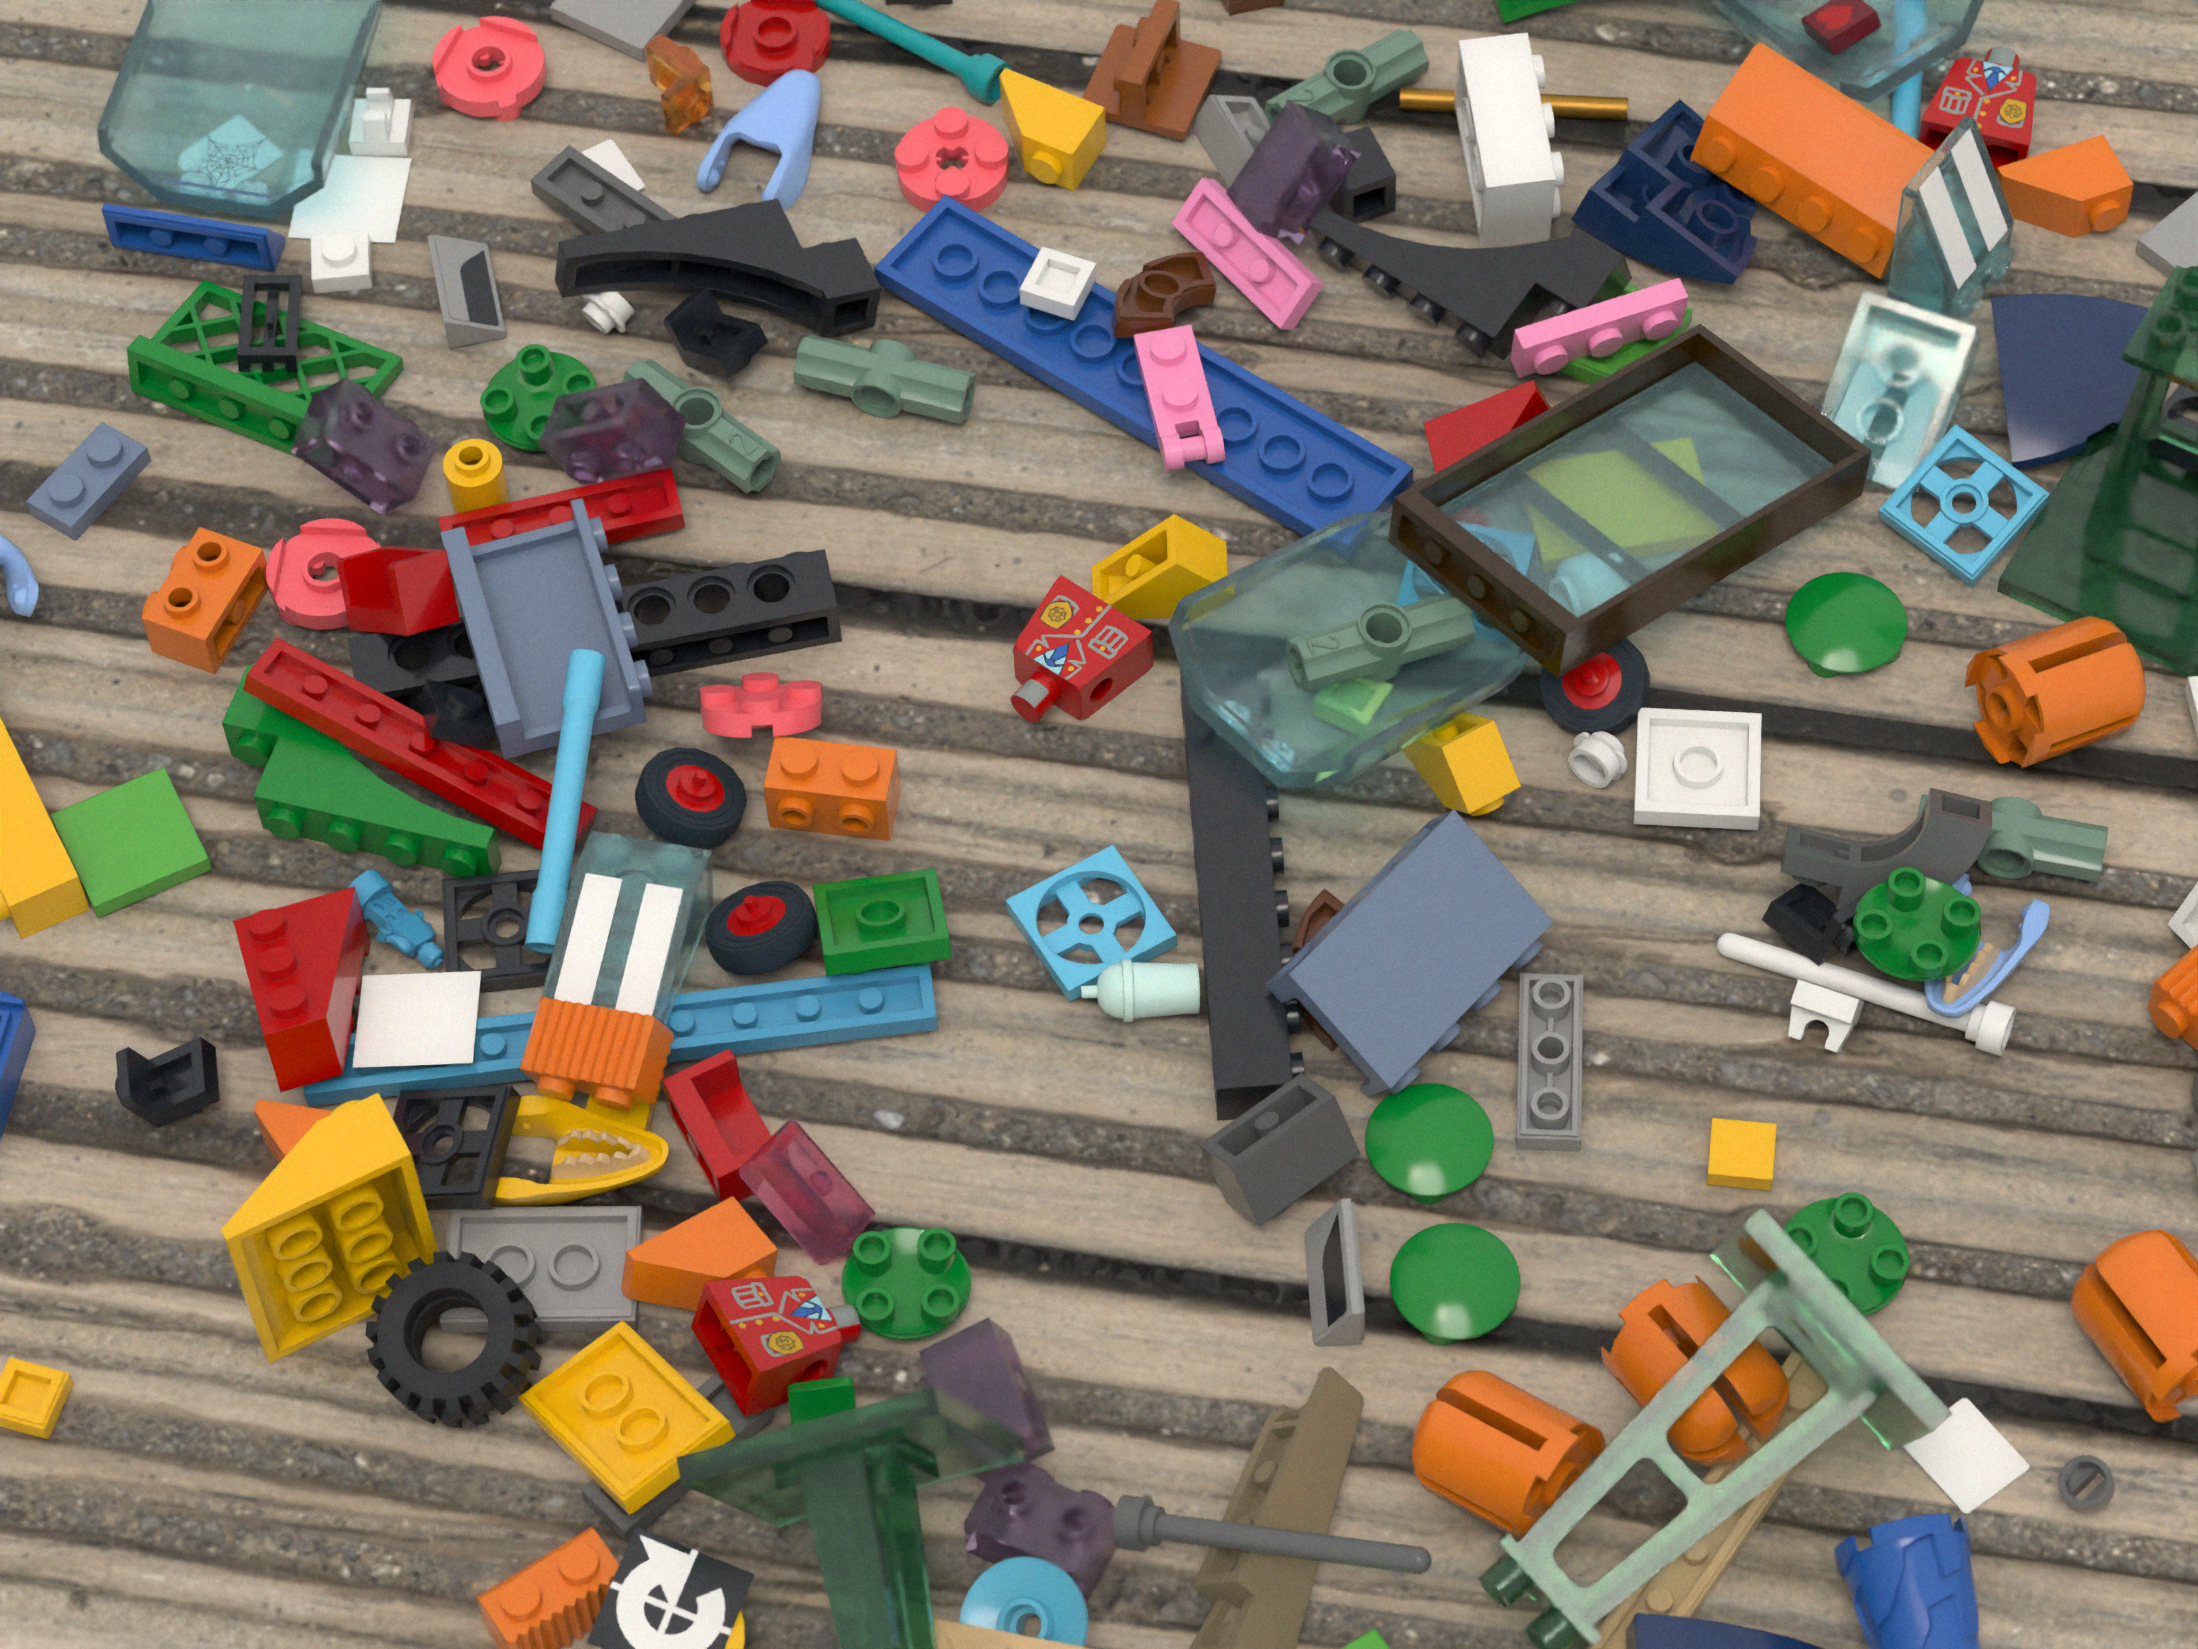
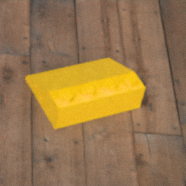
M379 1093L363 1100L346 1102L337 1107L331 1115L318 1120L221 1229L268 1363H272L375 1314L376 1312L371 1308L376 1294L386 1299L390 1295L392 1289L385 1282L394 1272L403 1280L412 1273L407 1265L408 1262L420 1257L429 1265L434 1263L433 1252H439L412 1155Z

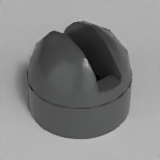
M2091 1455L2077 1456L2069 1460L2060 1471L2058 1480L2060 1492L2066 1502L2074 1509L2082 1512H2094L2107 1506L2115 1492V1480L2109 1467L2101 1459ZM2099 1473L2104 1480L2083 1501L2078 1500L2075 1496L2083 1491Z

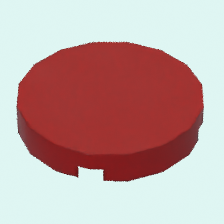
M750 0L740 7L736 3L727 11L720 25L722 57L730 71L744 81L768 87L783 74L793 69H802L815 73L824 65L831 51L830 20L825 11L823 13L816 7L814 0Z

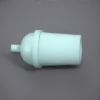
M1121 959V963L1110 965L1102 971L1098 977L1097 985L1081 986V998H1097L1099 1006L1106 1014L1113 1018H1120L1123 1022H1133V1019L1199 1014L1200 984L1198 964L1132 962L1131 959Z

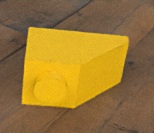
M1004 68L1000 74L1002 113L1024 172L1032 174L1044 183H1054L1075 191L1107 145L1105 107Z
M1175 514L1091 567L1092 594L1131 619L1188 617L1229 591L1226 541Z
M1444 707L1393 734L1397 745L1444 807L1455 809L1471 816L1483 815L1499 808L1504 803V795L1521 787L1498 728L1492 719Z

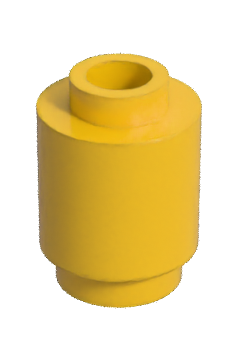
M468 439L455 444L448 450L443 460V470L450 502L456 513L508 502L509 489L502 455L494 444L482 439Z

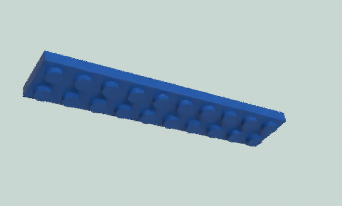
M946 194L874 267V274L879 284L1160 451L1134 350V338L1113 336L1111 318L1116 293L1094 282L1074 321L1020 304L1019 289L1037 258L1040 249ZM1196 341L1216 421L1223 437L1225 461L1207 464L1205 459L1184 462V466L1334 555L1344 559L1394 502V497L1404 492L1409 484L1413 482V467ZM1199 434L1180 437V439L1199 436Z

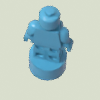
M376 869L365 871L347 887L355 886L364 920L368 921L370 919L379 930L375 937L377 941L391 944L409 958L416 956L417 960L427 970L439 969L444 964L445 953L435 942H432L436 938V933L431 924L423 920V912L419 909L415 913L409 912L393 895V885Z

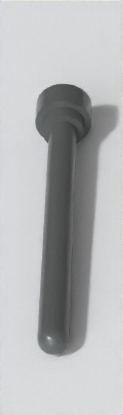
M1122 1495L1117 1502L1113 1516L1112 1537L1113 1543L1118 1549L1145 1552L1149 1546L1158 1547L1162 1541L1412 1574L1425 1573L1432 1563L1429 1551L1419 1546L1166 1514L1164 1507L1155 1506L1154 1501L1146 1497Z

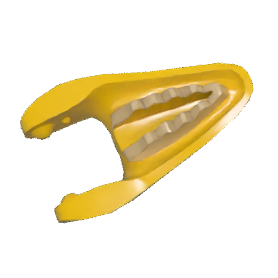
M539 1095L521 1096L511 1135L554 1139L556 1150L549 1184H538L520 1178L500 1177L492 1206H559L641 1182L653 1177L662 1170L669 1154L668 1143L655 1133L602 1117L567 1101Z

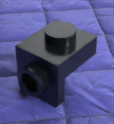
M698 287L668 314L663 321L686 366L727 378L747 367L751 357L768 343L758 323L723 314L711 291L702 287Z
M426 679L414 711L424 716L429 736L487 751L496 729L484 692Z
M1800 883L1773 900L1766 910L1762 921L1780 934L1787 944L1798 949L1820 966L1840 952L1849 955L1858 948L1853 935V916L1857 913L1855 909L1865 894L1842 909L1836 910V904L1819 890Z
M202 1037L196 1038L152 1059L145 1058L129 1047L116 1052L117 1078L115 1080V1090L121 1105L157 1128L220 1101L216 1047Z

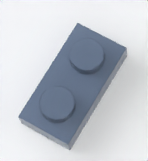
M101 422L26 501L31 516L76 541L151 462L147 447Z

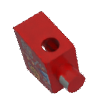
M1998 46L1989 49L1984 61L1967 57L1956 59L1924 112L1919 142L1952 162L1951 165L1956 166L1951 150L1970 128L1986 173L1996 176L1998 167L2028 158L2037 78L2031 72L2018 70L2019 56L2013 50L2006 47Z
M1060 575L1015 642L1013 648L1015 678L1022 686L1011 696L1012 706L1024 719L1033 723H1037L1053 705L1077 720L1088 719L1154 666L1152 631Z
M800 1276L705 1282L691 1325L692 1331L744 1417L758 1414L788 1402L787 1388L792 1383L832 1378L843 1345L857 1342L861 1333L859 1316L852 1305L844 1304L824 1308L808 1280Z

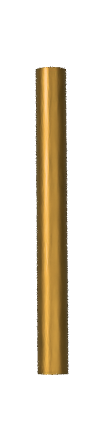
M1401 87L1400 110L1456 113L1454 107L1455 90ZM1540 94L1541 103H1551L1554 117L1627 120L1628 97Z

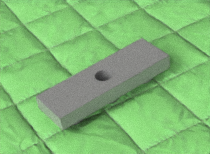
M1520 973L1516 1149L1580 1151L1583 975ZM1546 1056H1553V1057H1555V1059H1548V1058H1545V1057H1546Z

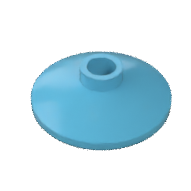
M1034 1557L1010 1558L987 1569L971 1586L960 1613L959 1623L1019 1635H1025L1024 1626L1027 1619L1037 1615L1041 1621V1629L1035 1638L1085 1647L1088 1635V1611L1078 1585L1062 1568L1046 1560Z

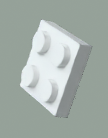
M1641 708L1637 718L1633 824L1758 830L1760 818L1762 713Z

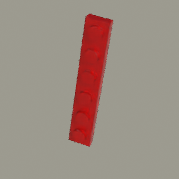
M278 637L247 673L243 690L538 849H543L552 791L551 783L506 759L504 760V758L489 750L486 751L430 737L422 714ZM581 801L574 850L592 827L598 811L597 808L584 801Z

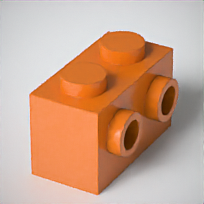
M199 527L188 546H182L177 551L171 565V572L159 591L152 592L144 604L142 623L144 624L152 652L216 674L269 589L266 580L267 563L263 549Z
M782 736L774 738L764 782V794L770 827L891 841L901 793L896 749Z

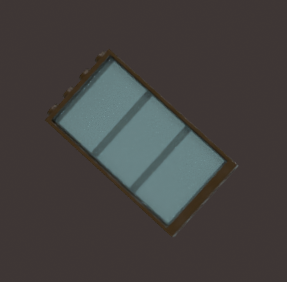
M1699 324L1395 496L1387 542L1553 675L1560 678L1862 496L1872 451L1702 324Z

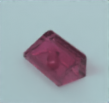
M794 1118L787 1121L739 1170L740 1177L818 1265H824L849 1250L876 1214Z

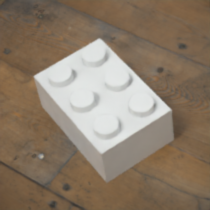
M1528 32L1460 40L1458 45L1454 107L1481 248L1549 241L1552 218L1560 217L1561 215L1558 187L1564 186L1563 161L1560 151L1551 152L1548 138L1554 137L1555 133L1553 110L1550 102L1541 103L1539 89L1545 88L1544 64L1541 54L1532 55Z

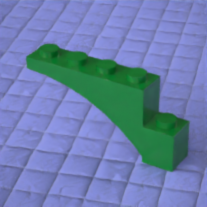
M247 664L222 721V725L232 757H236L251 766H266L253 795L263 829L269 830L274 835L284 839L295 840L300 837L327 843L330 847L345 853L362 851L384 856L389 861L402 866L419 864L441 869L455 878L498 873L502 859L494 828L454 817L413 799L370 771L355 759L339 741L243 690L246 675L254 666Z

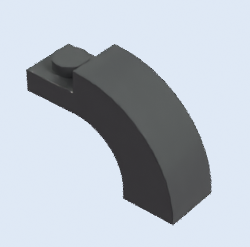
M1930 788L1926 803L1915 821L1900 833L1877 841H1855L1788 825L1782 847L1781 873L1789 874L1799 883L1812 887H1822L1827 884L1837 886L1836 910L1842 909L1876 885L1888 880L1890 873L1901 867L1918 869L1926 878H1933L1951 886L1970 869L1988 840L1992 829V802Z

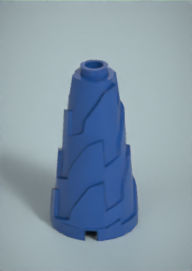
M1928 1514L1893 1520L1868 1528L1872 1546L1858 1551L1854 1534L1836 1546L1834 1558L1838 1574L1846 1581L1870 1649H1982L1978 1633L1979 1612L1977 1592L1970 1556H1972L1970 1550L1972 1540L1967 1522L1963 1517L1959 1516V1519L1953 1522L1954 1528L1950 1514Z

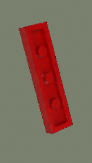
M671 467L438 518L441 532L464 526L470 547L568 522L573 519L570 501L580 498L583 499L589 519L600 517L607 544L685 528L684 516Z

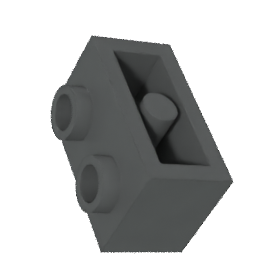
M1302 1073L1199 1145L1226 1203L1258 1227L1270 1218L1282 1214L1290 1204L1321 1182L1334 1177L1343 1166L1361 1154L1335 1096Z

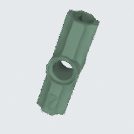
M1398 29L1359 51L1343 49L1334 52L1328 57L1323 71L1266 101L1264 114L1269 121L1271 132L1283 145L1290 143L1294 146L1334 123L1353 124L1359 122L1366 116L1371 103L1427 73L1430 60L1425 53L1423 41L1411 29L1408 31Z
M809 334L808 337L803 336L797 350L793 371L794 384L850 397L859 409L879 418H892L898 415L900 410L962 424L963 421L967 422L977 387L976 373L918 360L917 355L904 344L885 339L875 341L871 344L870 348L812 334Z
M639 359L625 371L624 379L617 388L619 402L675 442L677 453L683 460L693 464H707L746 493L753 490L759 492L772 481L773 474L781 463L780 450L724 411L721 399L714 391L706 387H690L653 359L648 361Z
M1450 592L1402 607L1388 602L1372 603L1362 610L1357 620L1288 639L1285 653L1288 659L1289 673L1297 689L1302 688L1306 693L1361 676L1372 681L1389 680L1399 673L1403 664L1473 644L1476 631L1473 625L1471 608Z
M1922 794L1917 817L1921 813L1928 795ZM2006 796L1991 801L1992 829L1983 850L1976 859L1984 872L2001 879L2014 880L2024 878L2030 875L2032 871L2099 882L2108 827L2044 816L2037 805L2018 797Z

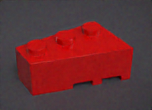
M355 886L276 909H264L251 916L234 920L233 923L263 1036L280 1092L343 1075L354 1024L352 1015L355 995H360L362 986L360 974L363 956H368L371 945Z

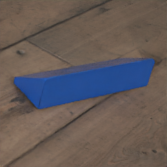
M106 203L102 207V214L113 247L276 271L286 244L283 235L268 228Z

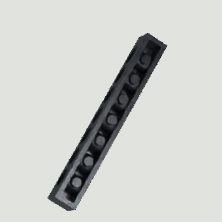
M825 549L811 552H792L783 557L753 563H733L721 569L689 575L674 574L662 580L630 586L621 585L623 599L614 601L618 614L630 612L638 641V647L629 649L633 662L644 659L649 677L842 641L838 606ZM460 617L459 622L409 636L370 632L367 635L347 638L354 679L412 710L415 708L426 679L484 692L475 658L470 659L474 655L463 617Z

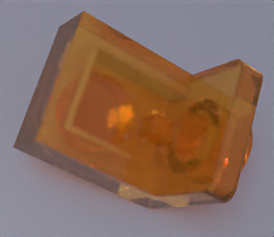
M661 33L645 46L650 80L653 85L663 91L661 102L665 128L674 135H677L690 123H695L702 119L709 108L714 105L709 67L701 62L698 55L691 48L685 45L680 47Z

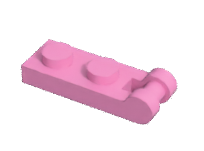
M1185 325L1135 334L1134 350L1166 472L1183 469L1184 462L1205 459L1207 464L1225 461L1223 437L1216 421L1192 326ZM1199 434V436L1180 439V437Z

